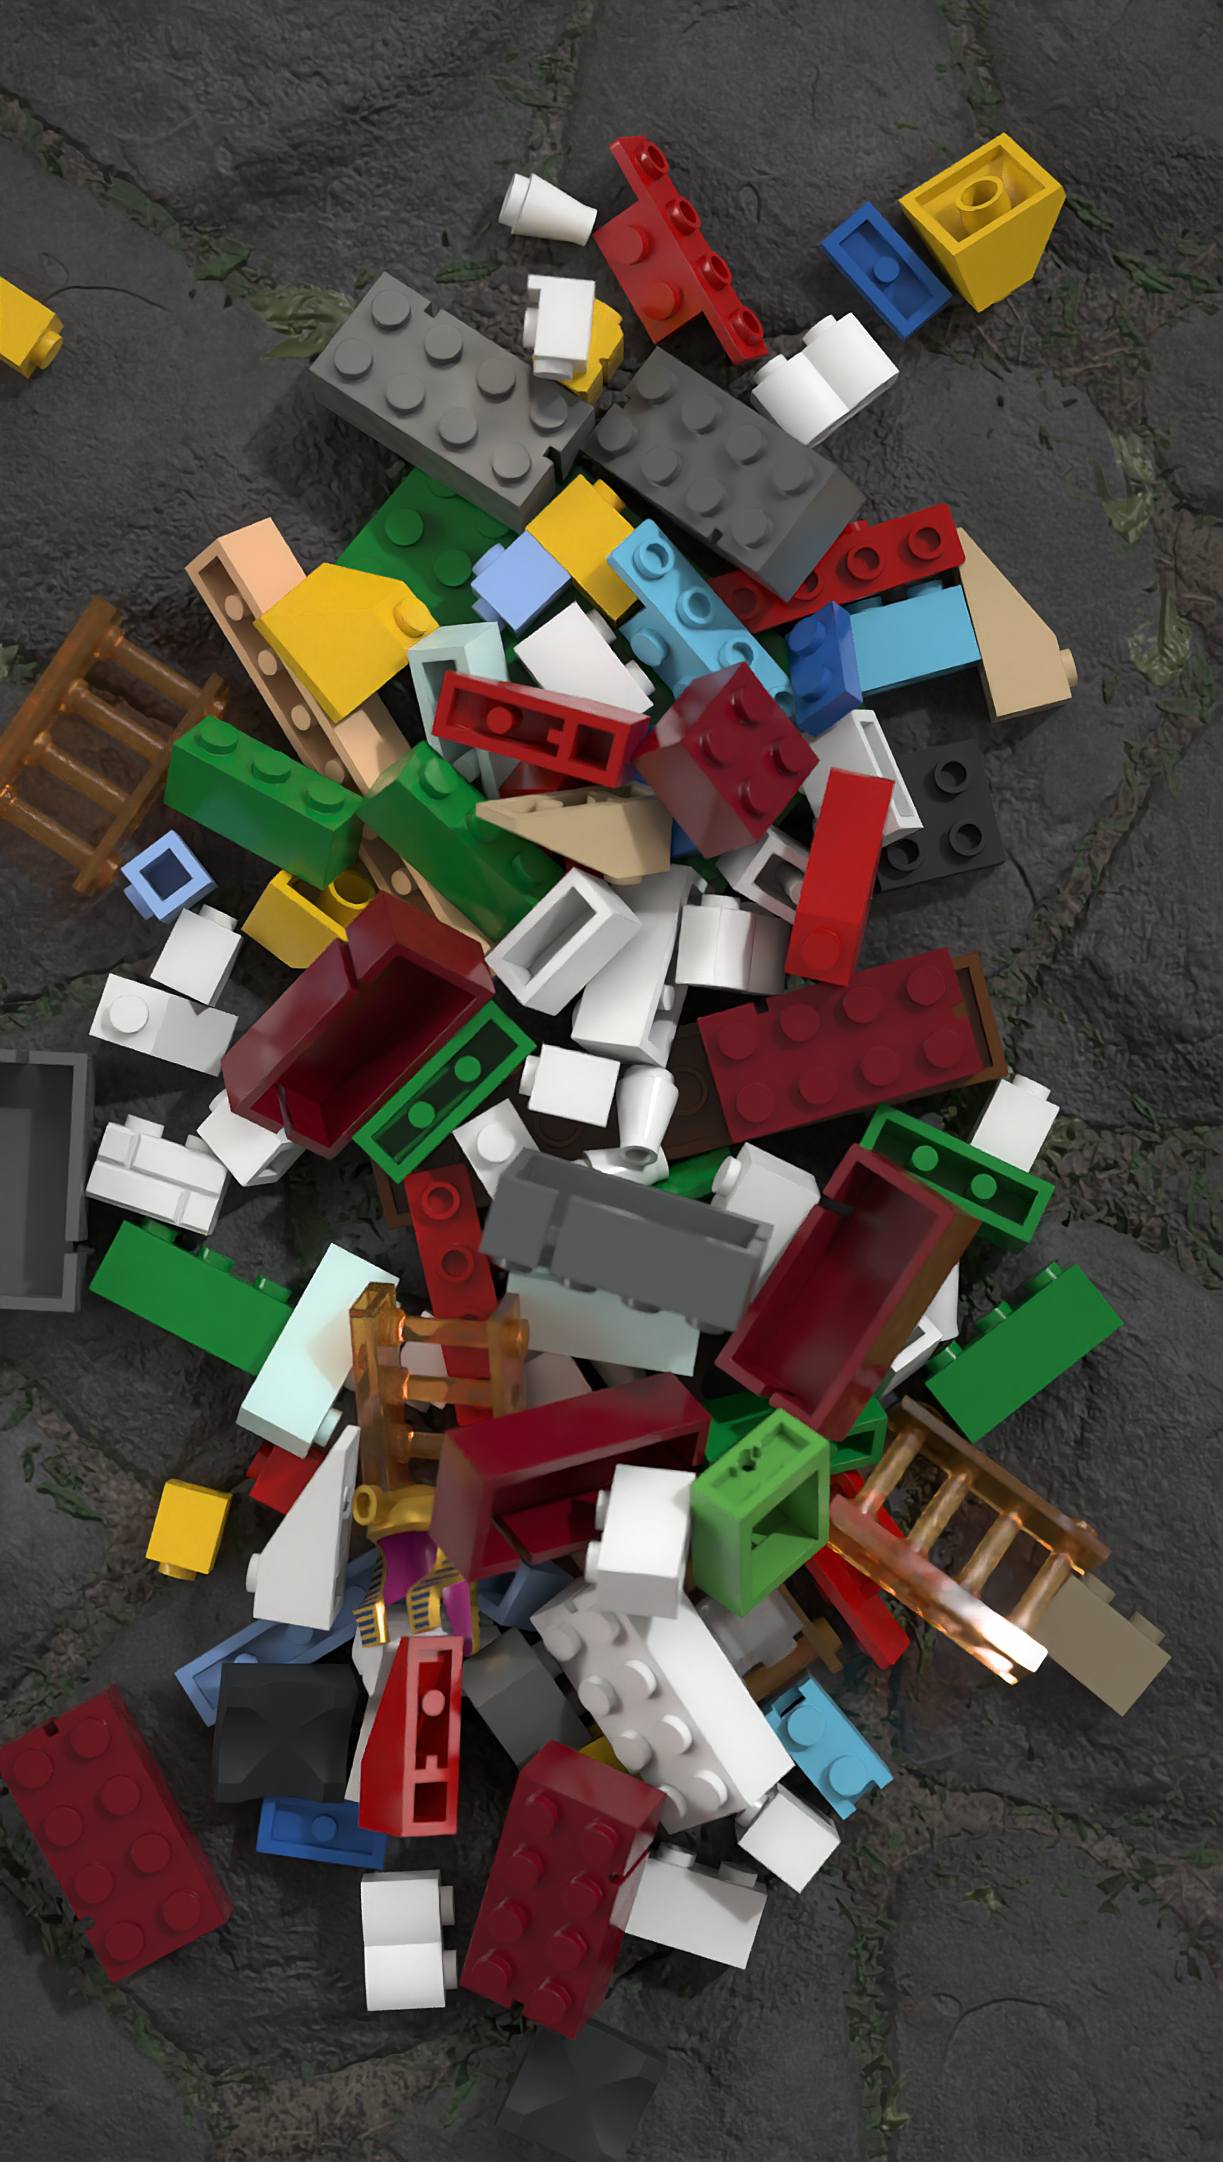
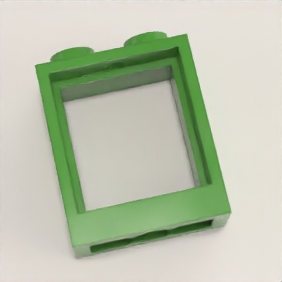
M779 1408L690 1484L693 1584L741 1619L829 1542V1441ZM745 1465H751L755 1469L746 1472L743 1471L741 1467Z

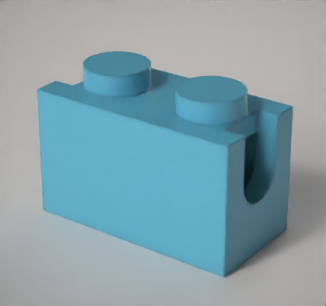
M935 580L907 589L906 595L908 600L883 606L881 597H874L844 607L850 614L862 698L977 666L981 656L961 585L945 589L942 580Z
M808 1670L804 1671L760 1708V1711L785 1750L843 1820L856 1810L855 1803L868 1790L876 1785L882 1789L894 1779L889 1767ZM804 1695L805 1699L781 1718L780 1715L784 1710Z

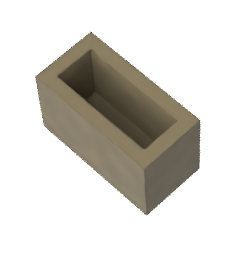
M1065 1568L1017 1628L1024 1636L1123 1717L1172 1658L1158 1646L1166 1635L1137 1611L1134 1612L1129 1620L1123 1617L1109 1605L1117 1594L1088 1570L1078 1579Z

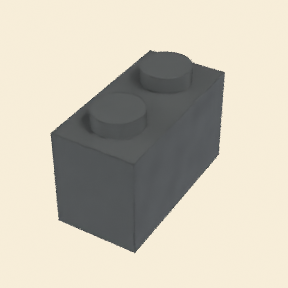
M514 1626L463 1662L462 1688L517 1767L522 1771L550 1739L578 1751L592 1741L593 1738L579 1719L588 1710L581 1703L575 1688L567 1678L558 1685L553 1680L563 1673L554 1657L546 1649L542 1640L530 1647L518 1628Z

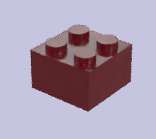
M745 660L693 679L629 758L632 765L706 859L757 843L821 761Z

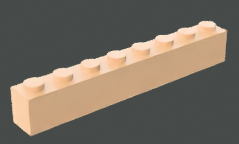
M271 517L217 538L185 567V570L304 766L330 780L338 782L346 789L364 798L381 772L411 750L409 744L376 691L335 724L252 624L306 578L305 573ZM366 823L364 824L358 854L380 891H386L477 940L482 945L485 958L508 935L506 934L494 943ZM488 965L492 982L500 979Z

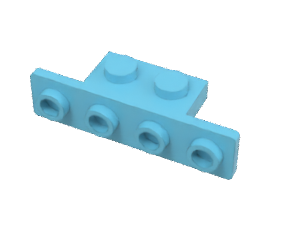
M648 519L640 524L606 558L608 564L645 605L619 628V631L631 643L635 655L642 662L652 667L672 690L675 700L680 697L693 679L745 660L798 732H800L802 729L797 726L791 680L654 521Z

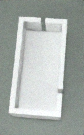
M585 1574L576 1578L530 1617V1620L543 1638L546 1649L556 1658L576 1689L581 1703L590 1711L612 1745L618 1760L627 1768L630 1775L639 1773L644 1780L643 1782L667 1792L659 1820L669 1835L750 1808L795 1765L683 1590L677 1619L597 1610V1583L586 1582Z

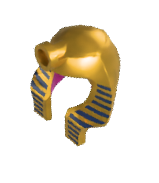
M362 1485L353 1494L351 1503L353 1516L359 1524L368 1525L366 1538L370 1539L378 1549L375 1570L369 1590L362 1603L353 1610L360 1629L362 1648H374L390 1643L385 1607L406 1596L411 1634L425 1633L441 1627L439 1605L442 1597L443 1605L446 1607V1615L450 1618L449 1624L453 1628V1635L464 1636L463 1655L469 1657L480 1650L481 1639L479 1635L481 1629L478 1626L480 1618L478 1616L479 1605L477 1603L479 1598L478 1581L467 1583L428 1535L436 1489L434 1486L411 1485L402 1487L394 1492H383L376 1485Z

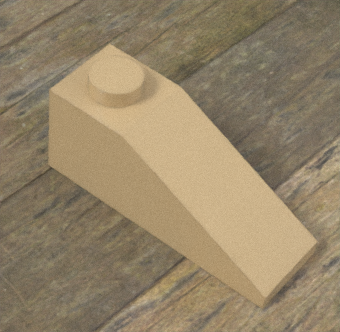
M962 527L957 528L956 530L966 560L962 566L951 570L955 585H961L980 652L981 660L977 664V670L991 723L1065 705L1072 698L1070 687L1078 686L1076 667L1070 650H1059L1056 635Z
M635 780L617 788L599 785L476 803L477 817L575 862L604 873V880L609 883L634 885L643 881V875L669 871L673 816L650 786Z

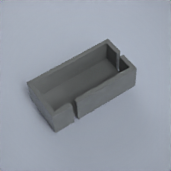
M385 271L309 368L314 397L317 402L520 535L525 532V527L539 515L556 492L554 476L562 482L566 479L584 455L580 447L595 429V408L553 380L534 376L533 367L447 311L441 309L433 318L430 300ZM550 451H551V461L546 458V456L548 455V453H549Z
M657 346L622 392L629 399L628 403L624 408L614 403L580 447V450L615 483L734 566L740 567L747 575L788 603L867 498L838 466Z
M0 1049V1309L78 1312L84 1310L87 1252H74L75 1241L88 1240L90 1197L85 1196V1190L91 1175L97 1055L29 1051V1064L35 1065H27V1052Z
M524 1147L499 1176L479 1252L495 1256L494 1262L504 1269L518 1273H531L533 1269H537L540 1266L549 1269V1274L558 1276V1283L570 1290L581 1293H595L597 1289L622 1296L621 1302L631 1309L653 1314L659 1313L660 1309L686 1316L685 1322L697 1330L720 1334L724 1332V1329L736 1332L742 1321L744 1313H746L754 1297L775 1225Z

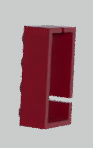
M381 890L345 928L348 942L346 943L336 938L220 1060L232 1113L275 1134L284 1127L288 1140L331 1161L352 1140V1137L496 994L480 942L384 890Z
M947 946L853 974L848 987L822 982L766 998L763 1001L765 1013L757 1015L754 1003L752 1002L697 1018L695 1021L731 1144L983 1072L968 1016L954 1018L952 1007L963 1003V999Z
M857 1143L852 1144L822 1192L833 1200L855 1207L851 1216L847 1217L843 1213L814 1204L745 1313L736 1332H733L714 1362L716 1366L758 1396L770 1398L769 1404L776 1409H783L823 1438L841 1442L846 1438L983 1223L883 1154Z
M669 1371L445 1431L428 1535L467 1583L520 1568V1556L493 1525L490 1517H492L530 1565L589 1549L591 1541L602 1543L604 1530L596 1529L598 1498L600 1490L612 1491L617 1464L696 1473L697 1479L701 1476V1473L695 1466L703 1464L712 1416L675 1375Z
M115 1684L65 1709L55 1720L52 1716L0 1745V1773L78 1920L88 1915H91L93 1918L85 1933L112 1984L228 1921L234 1908Z
M550 1739L519 1773L459 1985L508 2009H511L516 2001L523 2003L524 2008L521 2015L574 2040L604 2002L650 1852L646 1848L654 1839L667 1792Z

